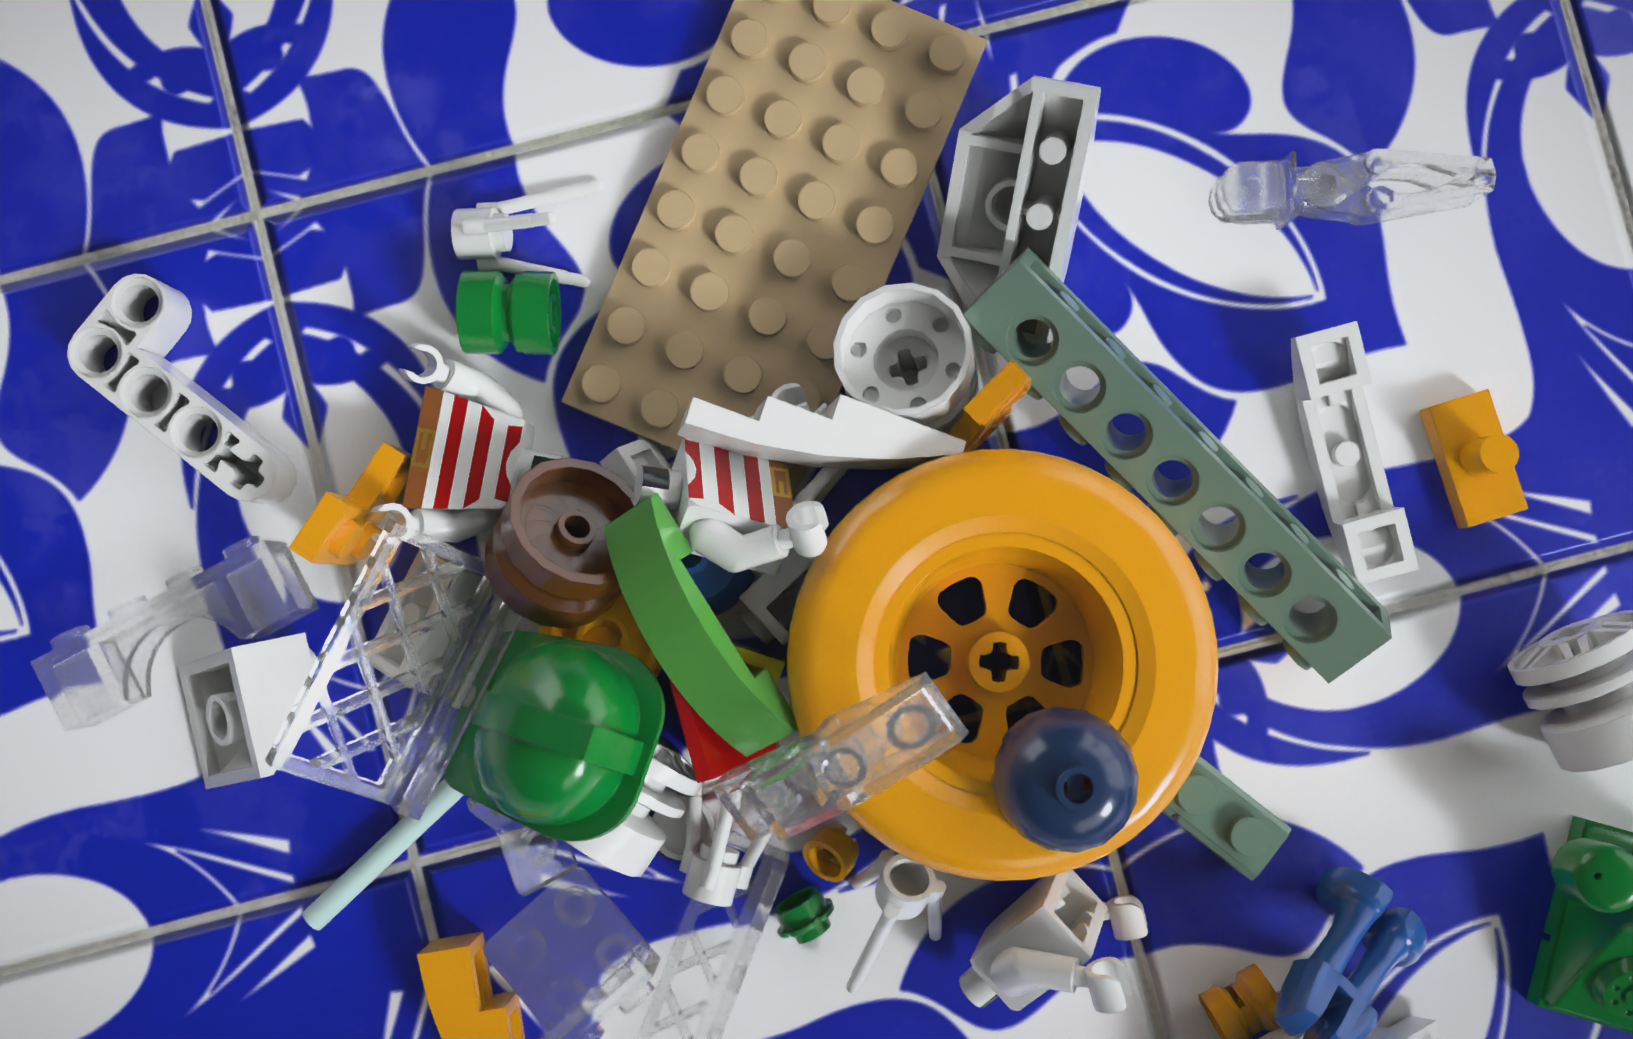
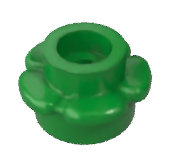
M817 885L805 887L781 901L773 911L781 925L777 930L778 935L781 938L795 937L799 944H804L818 938L831 926L828 917L835 908L832 900L824 898Z

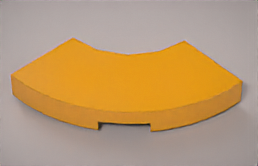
M1011 360L963 407L965 410L963 415L947 434L966 441L963 452L976 450L1012 412V405L1027 394L1032 385V378L1014 360Z

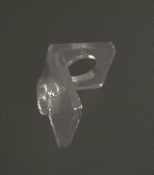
M471 798L466 801L469 811L495 830L515 889L522 896H527L576 869L578 865L571 845L566 841L547 837Z

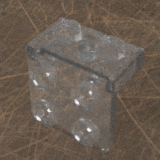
M579 866L568 869L491 936L484 945L485 957L544 1025L545 1028L538 1039H600L605 1033V1030L600 1025L603 1020L617 1008L624 1015L629 1014L652 993L655 987L649 980L653 978L661 959L590 874Z

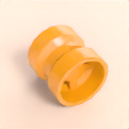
M1254 963L1238 971L1235 982L1224 988L1214 985L1198 994L1203 1009L1221 1039H1252L1253 1035L1262 1030L1273 1032L1281 1028L1272 1019L1278 994L1261 969Z

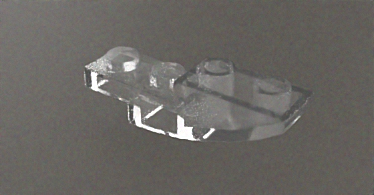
M924 672L828 716L813 733L725 772L711 789L750 842L772 833L775 834L779 841H782L849 810L899 782L961 742L968 734V730L928 674Z

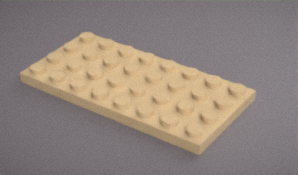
M734 0L561 402L638 436L646 437L657 444L677 452L682 439H684V437L677 434L685 411L693 397L750 417L756 413L757 408L767 396L771 397L777 388L784 384L796 383L802 387L806 403H808L811 412H814L824 402L829 406L839 396L843 387L835 370L833 347L841 320L861 297L886 285L988 40L892 0ZM788 463L793 501L797 496L809 466Z

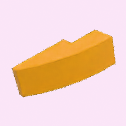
M483 932L435 939L417 954L426 998L441 1039H525L518 991L493 995Z

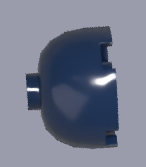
M1052 706L1027 714L1006 731L1002 739L1003 743L995 757L991 786L999 811L1021 837L1045 850L1079 853L1104 845L1125 827L1137 803L1139 773L1130 746L1111 723L1084 709ZM1064 783H1065V789H1066V792H1065V793H1064V791H1063Z

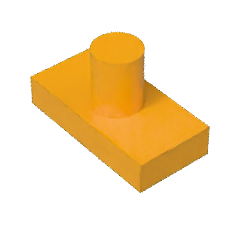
M1489 389L1419 410L1458 529L1469 528L1529 509L1515 469L1519 459V448L1511 437L1504 435Z

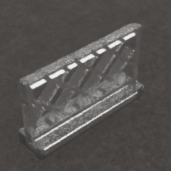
M389 518L265 758L269 767L389 804L397 814L420 820L480 702L483 691H486L523 618L516 614L495 593L485 570V560ZM401 540L420 548L427 571L394 584L388 565ZM435 555L450 562L438 566ZM467 569L483 575L473 597L451 607L443 579ZM381 581L383 589L375 591ZM431 584L440 612L407 625L399 597ZM388 602L397 630L363 643L357 625L364 612ZM461 618V620H460V622H459V624H458V626H457L455 620H458V619ZM444 625L449 643L443 655L421 665L412 639ZM349 641H350V642H351V645H352V648L349 649V650H347V651H345V649H346V647H347V645H348V643H349ZM402 644L410 670L377 684L368 657ZM358 662L367 689L331 703L326 686L333 672ZM431 677V679H430V681H429V683H428V685H427L425 679ZM415 684L420 700L413 714L390 724L382 698ZM318 701H319L322 708H320V709L314 711V709H315V707H316V705H317V703H318ZM372 703L380 729L346 743L337 717ZM327 722L336 746L335 749L310 760L292 755L303 732ZM401 736L397 743L395 738ZM385 743L390 759L378 782L357 776L351 758ZM342 763L344 771L332 768V766Z

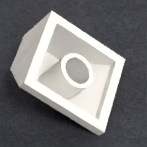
M305 633L231 647L178 666L205 788L211 789L274 775L320 696L317 686L319 664L315 653L308 647Z

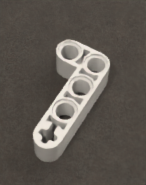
M131 274L120 279L70 340L67 358L72 370L229 496L237 500L274 505L283 502L292 494L297 485V470L294 462L282 450L165 359V356L186 332L191 323L192 309L189 300L182 292L146 274ZM154 296H158L159 307L156 314L150 320L145 321L143 311L147 301ZM113 345H116L118 359L114 366L106 371L104 356ZM166 383L168 389L167 400L159 410L155 411L152 404V395L159 385ZM214 421L218 428L217 440L211 448L204 450L200 441L201 432L209 422ZM242 459L261 464L258 471L265 478L260 486L256 485L259 479L257 475L245 465L236 464L235 462Z

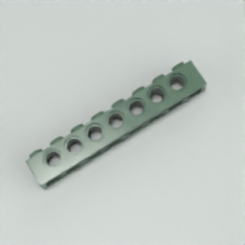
M1029 247L973 300L963 315L970 323L969 327L971 328L974 341L990 354L998 352L1008 363L1014 360L1032 378V385L1027 394L1036 400L1044 398L1061 415L1059 422L1065 432L1082 446L1089 443L1106 460L1104 466L1110 477L1128 491L1134 488L1151 505L1149 508L1162 520L1172 534L1176 536L1179 533L1195 549L1194 556L1200 567L1216 581L1224 578L1240 594L1238 596L1239 602L1252 620L1261 626L1269 623L1284 638V648L1298 666L1304 670L1313 668L1329 684L1392 639L1388 610ZM1028 319H1037L1046 323L1052 331L1053 341L1043 345L1030 342L1022 333L1021 322ZM1077 366L1089 368L1097 375L1100 385L1090 390L1078 389L1070 383L1066 371ZM1123 413L1133 414L1143 421L1146 429L1136 435H1126L1114 427L1111 419ZM1177 460L1187 465L1192 473L1186 478L1171 480L1164 477L1158 471L1157 466L1164 461ZM1212 507H1225L1231 510L1236 515V518L1230 523L1218 525L1206 520L1202 513ZM1258 553H1270L1278 557L1281 562L1273 568L1260 569L1251 565L1248 559ZM1303 599H1315L1325 604L1321 610L1314 613H1303L1293 607L1295 603Z

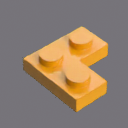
M383 442L347 496L326 491L289 549L310 563L352 566L356 559L359 561L366 559L378 544L370 535L383 534V530L378 526L388 513L385 511L371 512V510L375 506L383 504H403L412 455L400 447Z

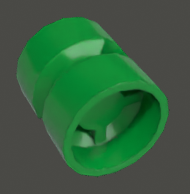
M464 270L460 275L456 294V324L462 351L466 354H502L509 342H511L517 352H524L526 355H555L558 351L561 334V296L556 273L549 271H525L523 274H516L509 284L500 271Z

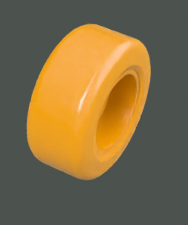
M980 449L944 456L900 473L866 496L837 524L827 538L825 550L814 558L796 599L789 629L787 679L793 717L800 740L813 768L841 808L867 833L906 858L940 872L965 878L992 881L1028 880L1073 870L1108 855L1130 841L1152 823L1172 801L1195 765L1210 728L1217 694L1218 650L1211 609L1203 585L1191 560L1177 538L1162 520L1138 497L1101 473L1062 457L1017 449ZM967 577H974L982 587L985 612L975 621L961 626L940 608L938 595L950 585ZM1020 579H1027L1041 586L1053 595L1056 600L1053 612L1032 628L1020 624L1009 614V604L1013 588ZM920 634L943 641L950 648L949 671L943 676L923 682L912 680L909 677L908 670L910 640L912 637ZM1066 640H1075L1080 644L1082 668L1080 681L1077 685L1065 687L1051 682L1042 676L1041 654L1045 647ZM998 642L999 651L1010 655L1011 662L1009 667L999 668L997 678L992 679L991 670L981 667L979 659L980 655L991 654L993 643ZM958 694L968 696L980 704L982 708L977 735L969 743H963L947 735L934 723V716L937 710ZM1030 696L1044 708L1061 706L1084 709L1111 723L1130 746L1139 773L1137 803L1125 827L1104 845L1079 853L1045 850L1021 837L999 811L991 786L992 774L994 775L995 757L1003 743L1002 739L1006 731H1008L1006 710L1014 702ZM1065 783L1063 786L1064 793L1066 792Z

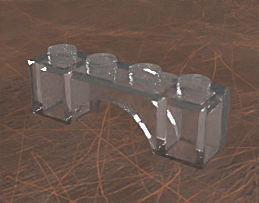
M251 536L240 540L222 551L225 558L224 561L204 570L202 565L185 569L165 581L168 590L149 600H147L145 595L137 596L112 607L107 611L111 620L90 630L88 625H84L53 638L50 641L53 650L32 660L30 663L64 731L97 726L152 697L151 671L158 649L171 632L192 619L199 617L210 619L226 627L239 639L264 638L318 610L319 606L287 543L271 540L261 541L259 536Z

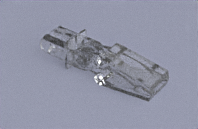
M1372 149L1370 152L1315 162L1310 167H1297L1296 151H1291L1283 160L1239 162L1229 166L1211 188L1208 205L1211 214L1220 222L1238 225L1275 223L1276 230H1281L1299 215L1303 218L1348 222L1354 226L1370 225L1465 208L1494 191L1497 174L1492 158L1398 149ZM1482 175L1487 176L1485 179L1474 181ZM1379 181L1407 182L1428 190L1395 192L1385 186L1372 188L1368 184Z

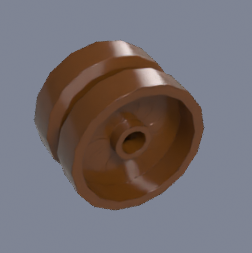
M567 457L541 462L523 474L485 543V570L495 593L516 614L540 626L570 629L593 623L612 607L622 593L607 548L604 526L636 506L634 504V490L618 474L595 462Z

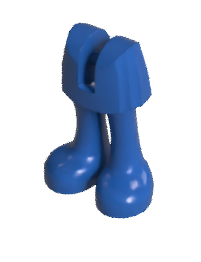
M1347 867L1329 868L1317 881V900L1321 907L1334 917L1328 933L1312 955L1307 959L1293 961L1288 975L1282 984L1272 1019L1289 1036H1296L1306 1031L1302 1039H1365L1377 1025L1378 1016L1377 1011L1369 1005V1002L1385 977L1394 967H1408L1419 960L1427 944V933L1422 920L1409 908L1393 907L1387 909L1394 892L1382 881L1362 871ZM1361 941L1366 951L1355 969L1346 978L1342 973Z

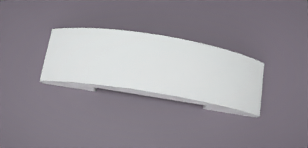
M1357 321L1291 338L1293 380L1304 444L1320 503L1345 568L1362 585L1419 570L1404 507L1393 506L1363 387L1373 382Z

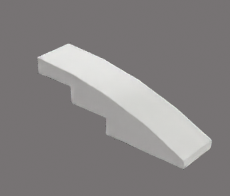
M841 394L826 408L824 416L767 396L757 408L754 419L693 397L685 411L677 434L684 438L751 457L810 467L870 470L916 467L934 459L962 453L966 441Z

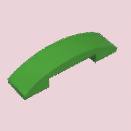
M659 494L652 495L604 526L612 566L629 610L655 658L697 714L719 736L746 757L797 732L792 708L767 668L754 675L751 674L683 565L681 559L694 551Z

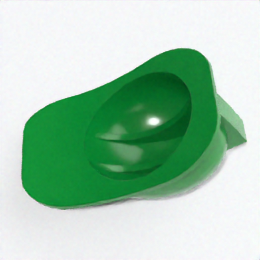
M507 629L498 632L489 639L479 653L451 725L443 753L442 770L445 780L451 788L547 837L569 842L588 841L602 837L616 829L627 819L640 796L664 724L665 702L661 686L653 672L640 659L613 646L521 630Z

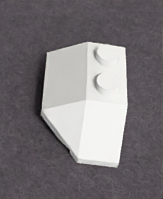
M1034 75L959 129L937 258L967 307L1027 247L1064 283L1094 145L1101 87ZM1028 319L1021 322L1022 333L1027 340L1039 345L1048 343L1051 329L1046 323L1037 319Z

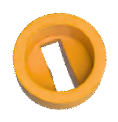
M830 824L821 827L803 847V858L808 867L817 876L829 882L842 881L855 866L860 854L858 840L856 837L851 839L846 834L847 828L844 825Z

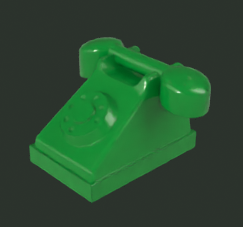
M1573 815L1567 842L1557 850L1552 860L1551 874L1555 882V888L1543 931L1551 935L1550 940L1541 939L1526 1000L1538 1007L1633 1034V832Z

